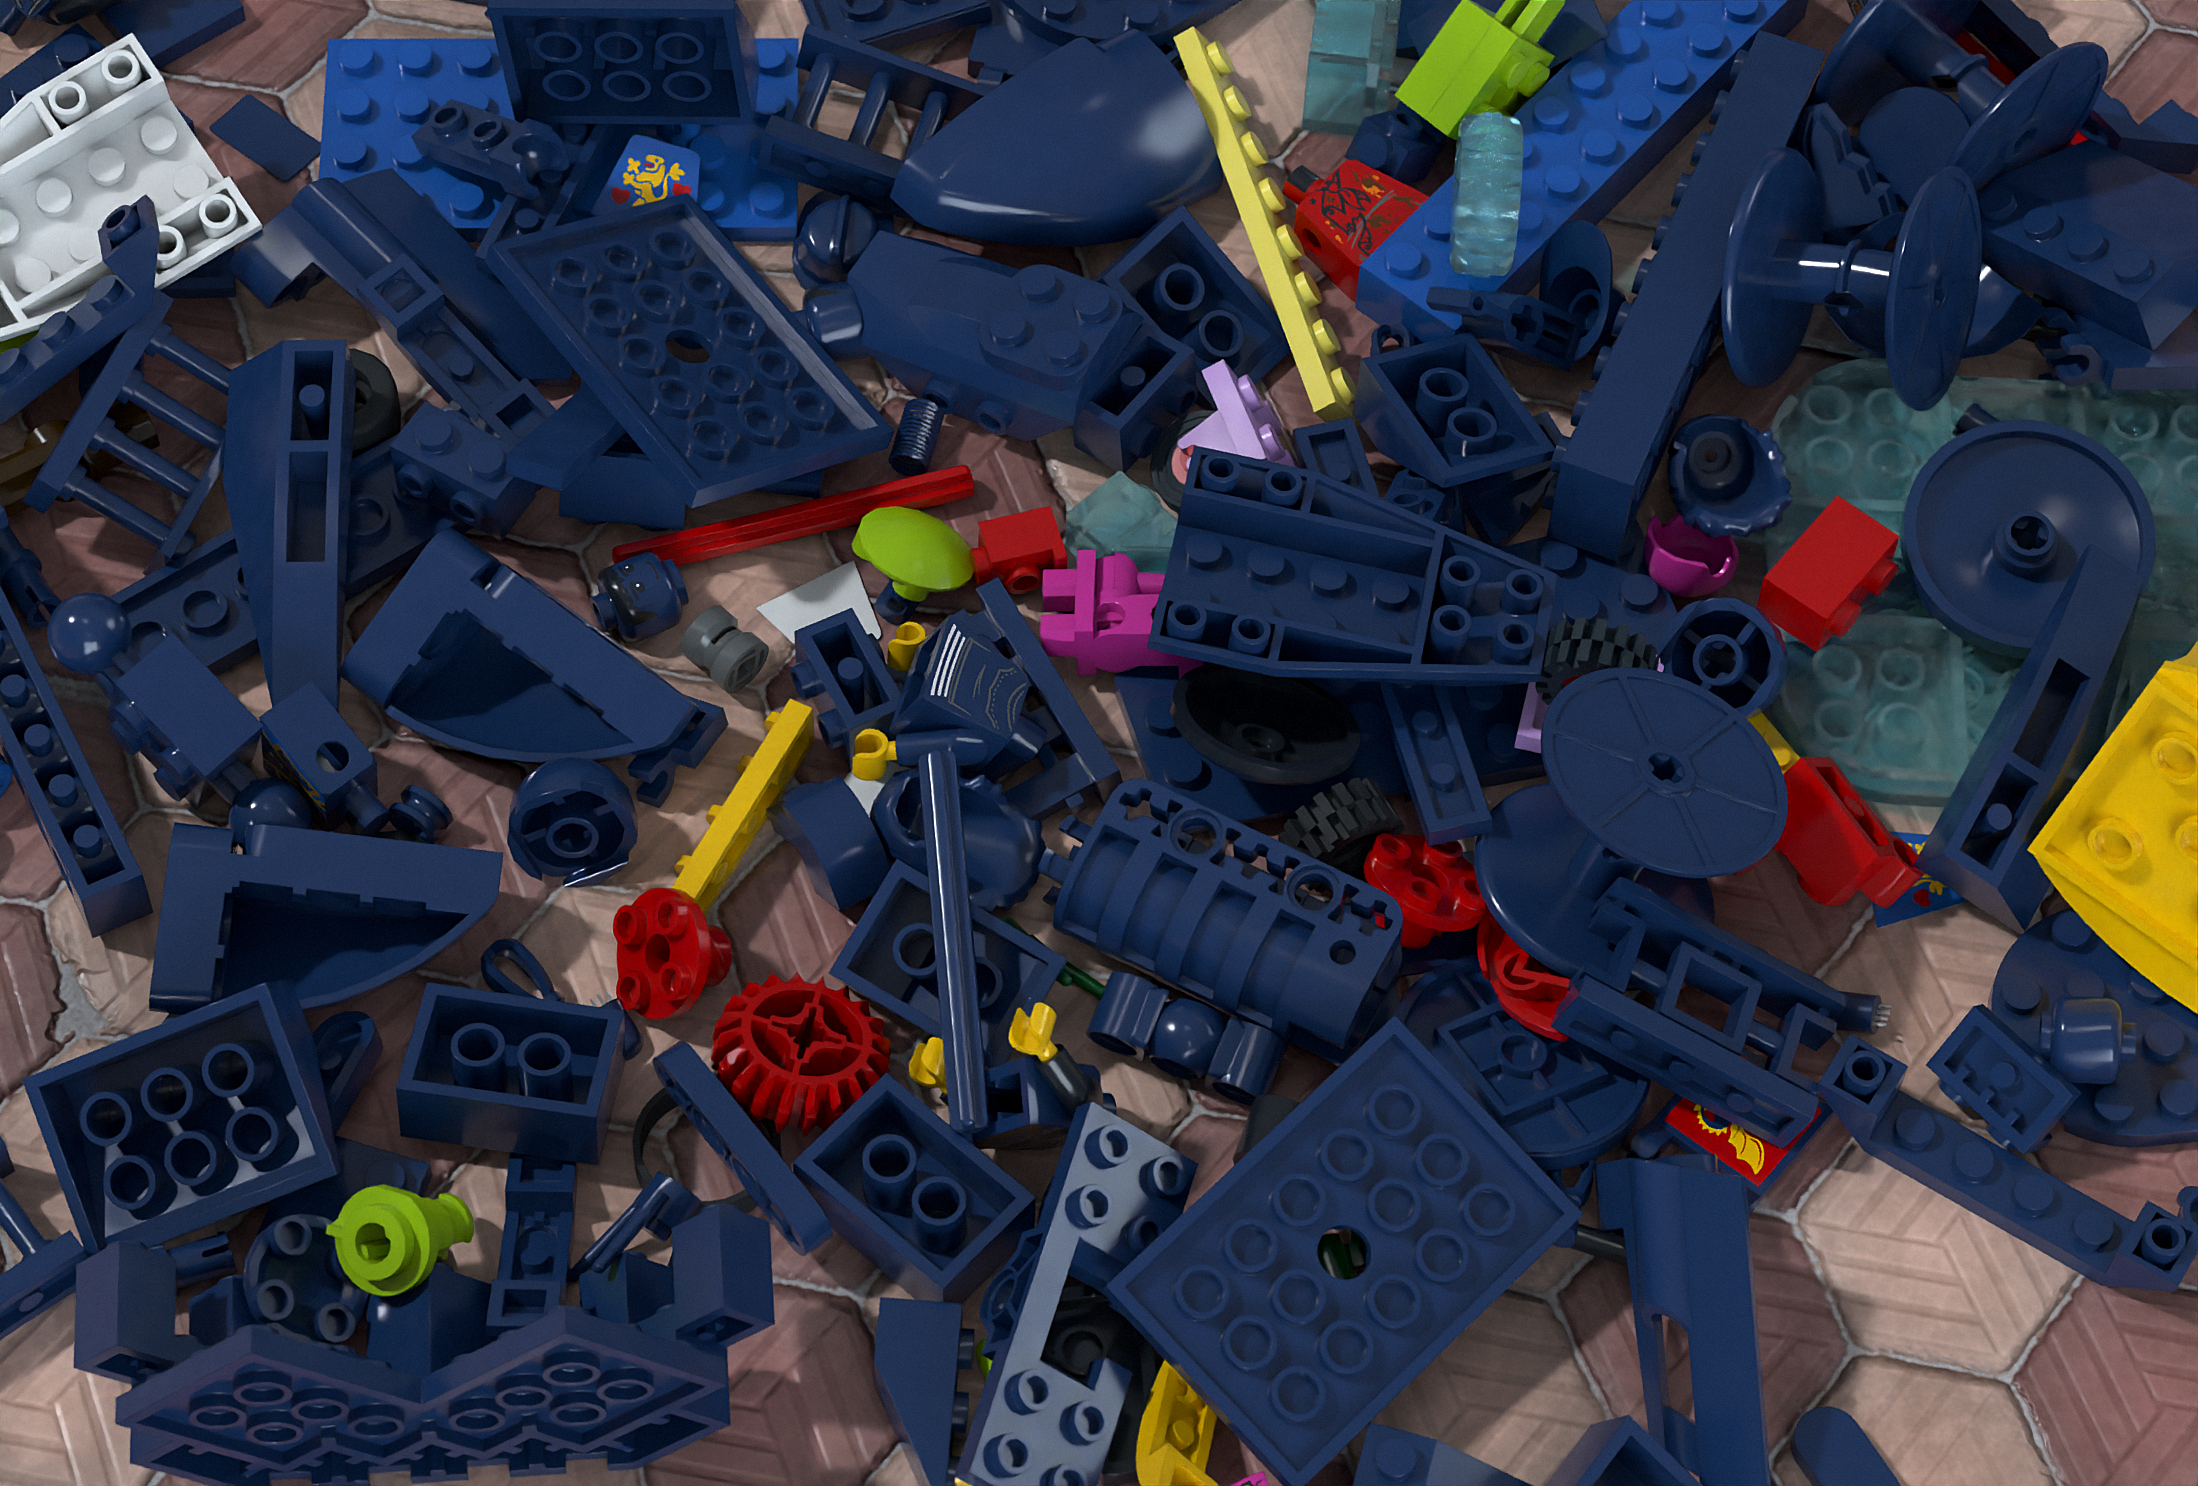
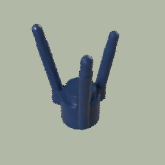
M658 1171L649 1185L644 1186L633 1204L570 1269L569 1282H577L579 1275L588 1271L591 1267H593L595 1273H603L642 1229L661 1242L666 1243L672 1234L671 1228L692 1218L702 1201L684 1186ZM671 1254L667 1265L673 1268V1254Z

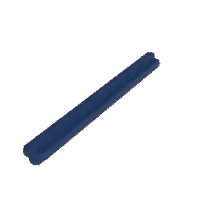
M938 749L921 755L918 760L949 1122L950 1128L955 1133L974 1134L989 1127L990 1115L957 756L953 752Z

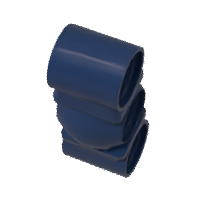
M1120 971L1110 974L1085 1032L1090 1040L1109 1051L1123 1056L1134 1057L1140 1062L1144 1061L1147 1054L1151 1063L1157 1068L1181 1079L1197 1081L1206 1077L1204 1088L1214 1090L1220 1095L1243 1105L1252 1106L1256 1097L1268 1095L1288 1047L1287 1042L1282 1037L1266 1028L1239 1021L1232 1016L1226 1026L1223 1017L1217 1011L1200 1002L1186 998H1176L1168 1001L1170 991L1160 989L1147 980Z

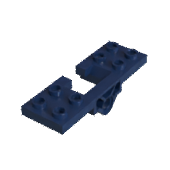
M1092 1101L1076 1107L1037 1227L1022 1232L1016 1252L993 1278L981 1301L980 1319L988 1333L981 1355L992 1360V1364L954 1476L971 1486H1097L1133 1372L1104 1357L1090 1362L1083 1383L1040 1359L1067 1274L1101 1292L1110 1281L1183 1214L1198 1163ZM1109 1301L1108 1307L1111 1308V1309H1113V1310H1115L1116 1312L1122 1314V1313L1113 1305V1303H1112L1111 1301Z

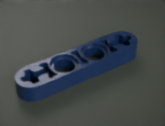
M681 1040L654 1057L652 1062L656 1074L671 1098L787 1243L799 1255L805 1256L832 1238L831 1225L819 1204L696 1051L687 1042Z

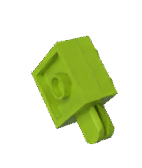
M1462 0L1394 96L1446 136L1479 150L1516 114L1526 98L1533 97L1546 84L1550 75V69L1547 67L1555 56L1537 42L1564 6L1565 0H1505L1497 13L1471 0Z

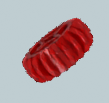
M798 972L794 974L788 983H784L771 973L767 981L763 983V986L748 982L741 995H732L730 1001L725 1005L720 1020L716 1021L712 1035L714 1043L710 1054L712 1060L711 1068L717 1071V1079L727 1091L731 1092L730 1095L741 1108H751L750 1112L753 1123L764 1118L770 1119L775 1122L778 1134L787 1125L796 1126L804 1138H806L814 1126H818L825 1132L884 1074H889L888 1064L891 1055V1049L889 1048L891 1040L884 1037V1020L870 1017L869 1001L852 1002L850 1000L848 986L837 991L827 988L824 976L815 984L806 983ZM800 1049L805 1051L802 1059L797 1058Z

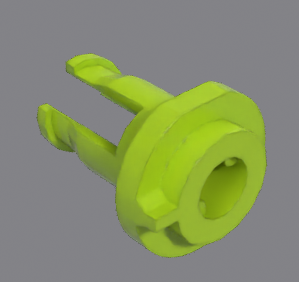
M381 1184L365 1188L354 1194L342 1208L338 1219L332 1224L327 1225L326 1234L335 1236L338 1259L351 1281L368 1293L378 1296H392L418 1287L431 1273L436 1260L447 1259L448 1251L446 1248L461 1242L470 1243L474 1236V1220L469 1207L464 1201L451 1193H440L438 1199L433 1200L431 1198H420L416 1193Z

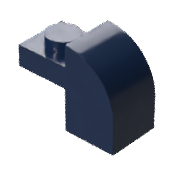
M839 776L826 782H809L798 785L784 795V800L766 809L774 831L799 849L815 892L836 909L842 911L878 891L891 869L890 863L867 812L854 792Z

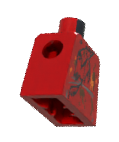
M1355 159L1346 160L1325 180L1304 165H1301L1290 174L1282 190V194L1298 205L1295 214L1294 231L1302 244L1304 254L1353 302H1356L1360 265L1429 198L1426 194Z

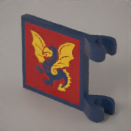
M1743 1047L1740 1057L1765 1069L1766 1062ZM1675 1093L1655 1118L1633 1137L1629 1147L1631 1151L1626 1155L1625 1159L1656 1160L1663 1155L1671 1142L1687 1154H1717L1718 1173L1745 1177L1748 1214L1750 1216L1758 1203L1828 1122L1834 1111L1827 1104L1819 1100L1814 1119L1781 1149Z

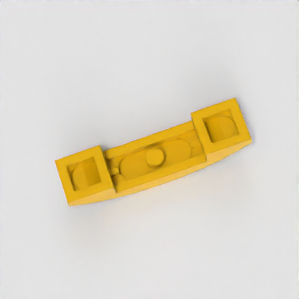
M1164 1360L1155 1379L1140 1424L1136 1449V1470L1140 1485L1219 1486L1205 1474L1217 1415L1166 1360Z

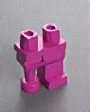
M1096 549L1077 550V569L1043 570L1044 612L1075 611V614L1041 615V646L1048 657L1076 656L1078 675H1097V668L1109 672H1122L1135 666H1178L1180 678L1188 671L1205 665V661L1147 649L1165 574L1139 572L1135 562L1126 554L1115 552V556H1105L1097 559Z

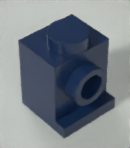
M1400 100L1396 109L1364 117L1344 157L1348 160L1355 159L1408 185L1426 179L1448 136Z

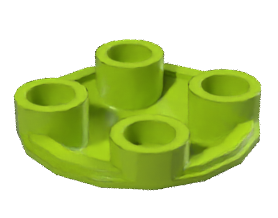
M898 506L876 508L862 518L852 542V549L855 554L871 562L874 567L891 578L896 593L910 601H924L928 597L929 592L937 593L957 590L968 584L973 575L974 569L969 557V550L971 548L960 534L940 519L919 510Z

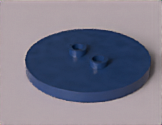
M1478 953L1463 956L1435 967L1408 989L1396 1007L1394 1015L1542 1171L1561 1170L1578 1166L1604 1155L1627 1137L1643 1112L1651 1084L1649 1078L1571 1037L1562 1042L1538 1034L1521 1025L1499 1005L1498 996L1490 981L1483 978Z

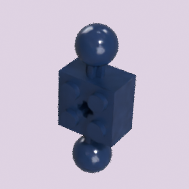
M83 592L68 597L56 607L50 617L47 628L48 643L54 657L65 668L83 675L102 673L113 685L107 719L112 723L108 727L109 732L126 752L133 756L140 752L157 769L153 776L160 787L172 799L180 802L185 798L197 810L217 792L230 805L228 812L229 829H235L238 846L242 850L245 828L248 825L263 824L311 830V807L307 798L297 786L280 778L268 777L258 779L246 767L254 759L263 725L173 632L141 659L130 648L132 629L128 615L121 605L112 598L100 593Z

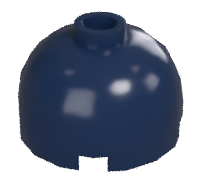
M1711 598L1706 601L1699 600L1686 605L1668 622L1657 646V657H1659L1660 663L1664 665L1663 672L1688 680L1712 692L1726 701L1746 719L1758 716L1776 700L1787 676L1788 653L1780 630L1762 610L1737 598Z
M566 757L551 760L531 771L513 793L507 823V843L513 860L529 876L541 881L542 873L551 877L567 876L563 880V886L577 888L601 883L622 871L629 862V852L637 842L638 818L629 788L607 766L585 758Z

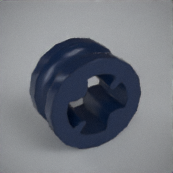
M407 785L401 793L403 803H393L388 809L392 814L389 821L397 830L413 832L419 835L427 844H435L439 839L437 829H446L453 821L452 813L438 797L416 785Z

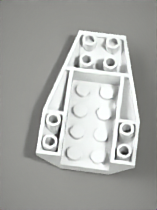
M133 33L29 92L0 119V342L39 330L49 317L60 311H69L86 298L90 288L99 279L107 275H116L102 261L97 231L102 227L103 222L111 212L123 205L131 206L145 194L154 202L160 231L154 286L158 290L163 289L263 229L262 224L229 176L225 179L223 178L171 101L164 79Z

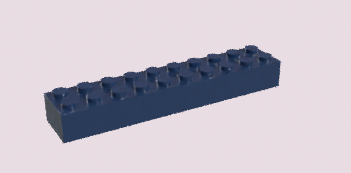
M1762 30L1758 31L1749 52L1739 49L1728 78V83L1732 84L1733 88L1729 92L1720 90L1711 112L1709 124L1715 127L1710 133L1704 131L1700 133L1690 161V165L1696 168L1691 175L1682 173L1677 183L1671 202V207L1677 210L1673 213L1672 217L1662 216L1651 246V250L1657 251V253L1653 256L1652 260L1643 258L1639 265L1631 291L1637 294V297L1634 298L1632 304L1623 301L1611 334L1617 340L1614 341L1612 348L1603 345L1599 352L1591 376V380L1597 382V384L1594 385L1591 392L1582 390L1577 400L1570 425L1577 428L1574 429L1571 437L1562 435L1555 448L1550 464V471L1555 473L1550 480L1542 504L1543 509L1551 511L1547 537L1617 561L1722 325L1721 299L1725 255L1731 226L1743 190L1758 163L1770 151L1778 147H1789L1798 151L1797 136L1806 106L1813 105L1814 92L1824 66L1826 51Z

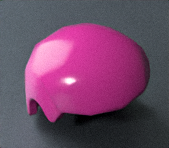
M1678 513L1669 522L1660 525V519L1654 515L1650 519L1645 537L1643 561L1650 577L1669 592L1670 595L1685 598L1700 597L1715 592L1732 580L1738 565L1739 551L1731 535L1718 536L1715 539L1707 538L1700 530H1695L1692 526H1686L1682 516Z

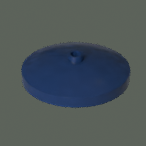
M2007 420L1993 422L1968 430L1947 442L1921 468L1913 482L1901 518L1900 547L1903 564L1909 581L1924 606L1948 630L1963 640L1990 652L2009 657L2026 659L2088 545H2095L2144 577L2139 600L2150 579L2156 555V531L2152 511L2141 486L2130 470L2107 448L2090 437L2070 428L2043 421Z

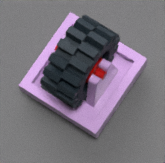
M1586 617L1576 618L1574 626L1565 620L1558 623L1557 629L1551 628L1548 630L1539 682H1530L1528 685L1514 748L1541 753V730L1546 712L1557 694L1577 678L1591 672L1617 667H1634L1663 672L1664 665L1660 663V659L1657 657L1655 646L1653 644L1646 645L1647 637L1640 632L1632 636L1628 635L1630 627L1619 623L1616 629L1607 627V619L1597 618L1596 625H1590Z

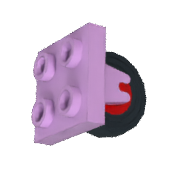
M1223 359L1202 370L1218 410H1200L1180 417L1164 430L1153 448L1150 472L1154 489L1165 504L1177 513L1180 510L1194 445L1300 468L1292 451L1289 448L1283 449L1278 436L1284 433V429L1268 400L1262 401L1258 390L1247 374L1238 378Z

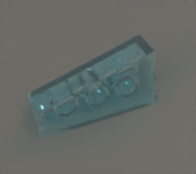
M1317 0L1308 58L1301 130L1355 136L1364 117L1386 112L1390 80L1379 79L1380 69L1392 70L1396 35L1384 32L1386 23L1397 24L1400 0Z

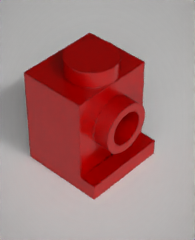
M1051 506L978 522V547L969 550L976 584L978 586L984 585L998 577L1006 591L1013 594L1027 593L1043 585V570L1067 569L1068 556Z

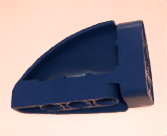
M1127 29L1095 45L1086 38H1076L1039 59L983 96L939 130L904 162L895 178L890 198L914 220L934 229L1005 244L1043 247H1084L1140 237L1157 221L1180 205L1186 208L1218 192L1222 186L1223 172L1215 143L1204 115L1177 69L1144 33L1137 29Z
M452 528L441 530L426 545L351 648L340 668L341 678L383 708L386 714L410 729L452 747L495 760L543 765L548 761L566 757L591 759L600 763L658 751L677 740L700 708L648 666L534 580L523 577L470 538Z
M174 822L151 978L149 1011L184 1015L264 982L290 979L292 980L303 1013L340 1006L381 990L423 968L456 944L491 912L499 896L504 853L261 824L246 826L241 855L237 854L238 840L235 829Z

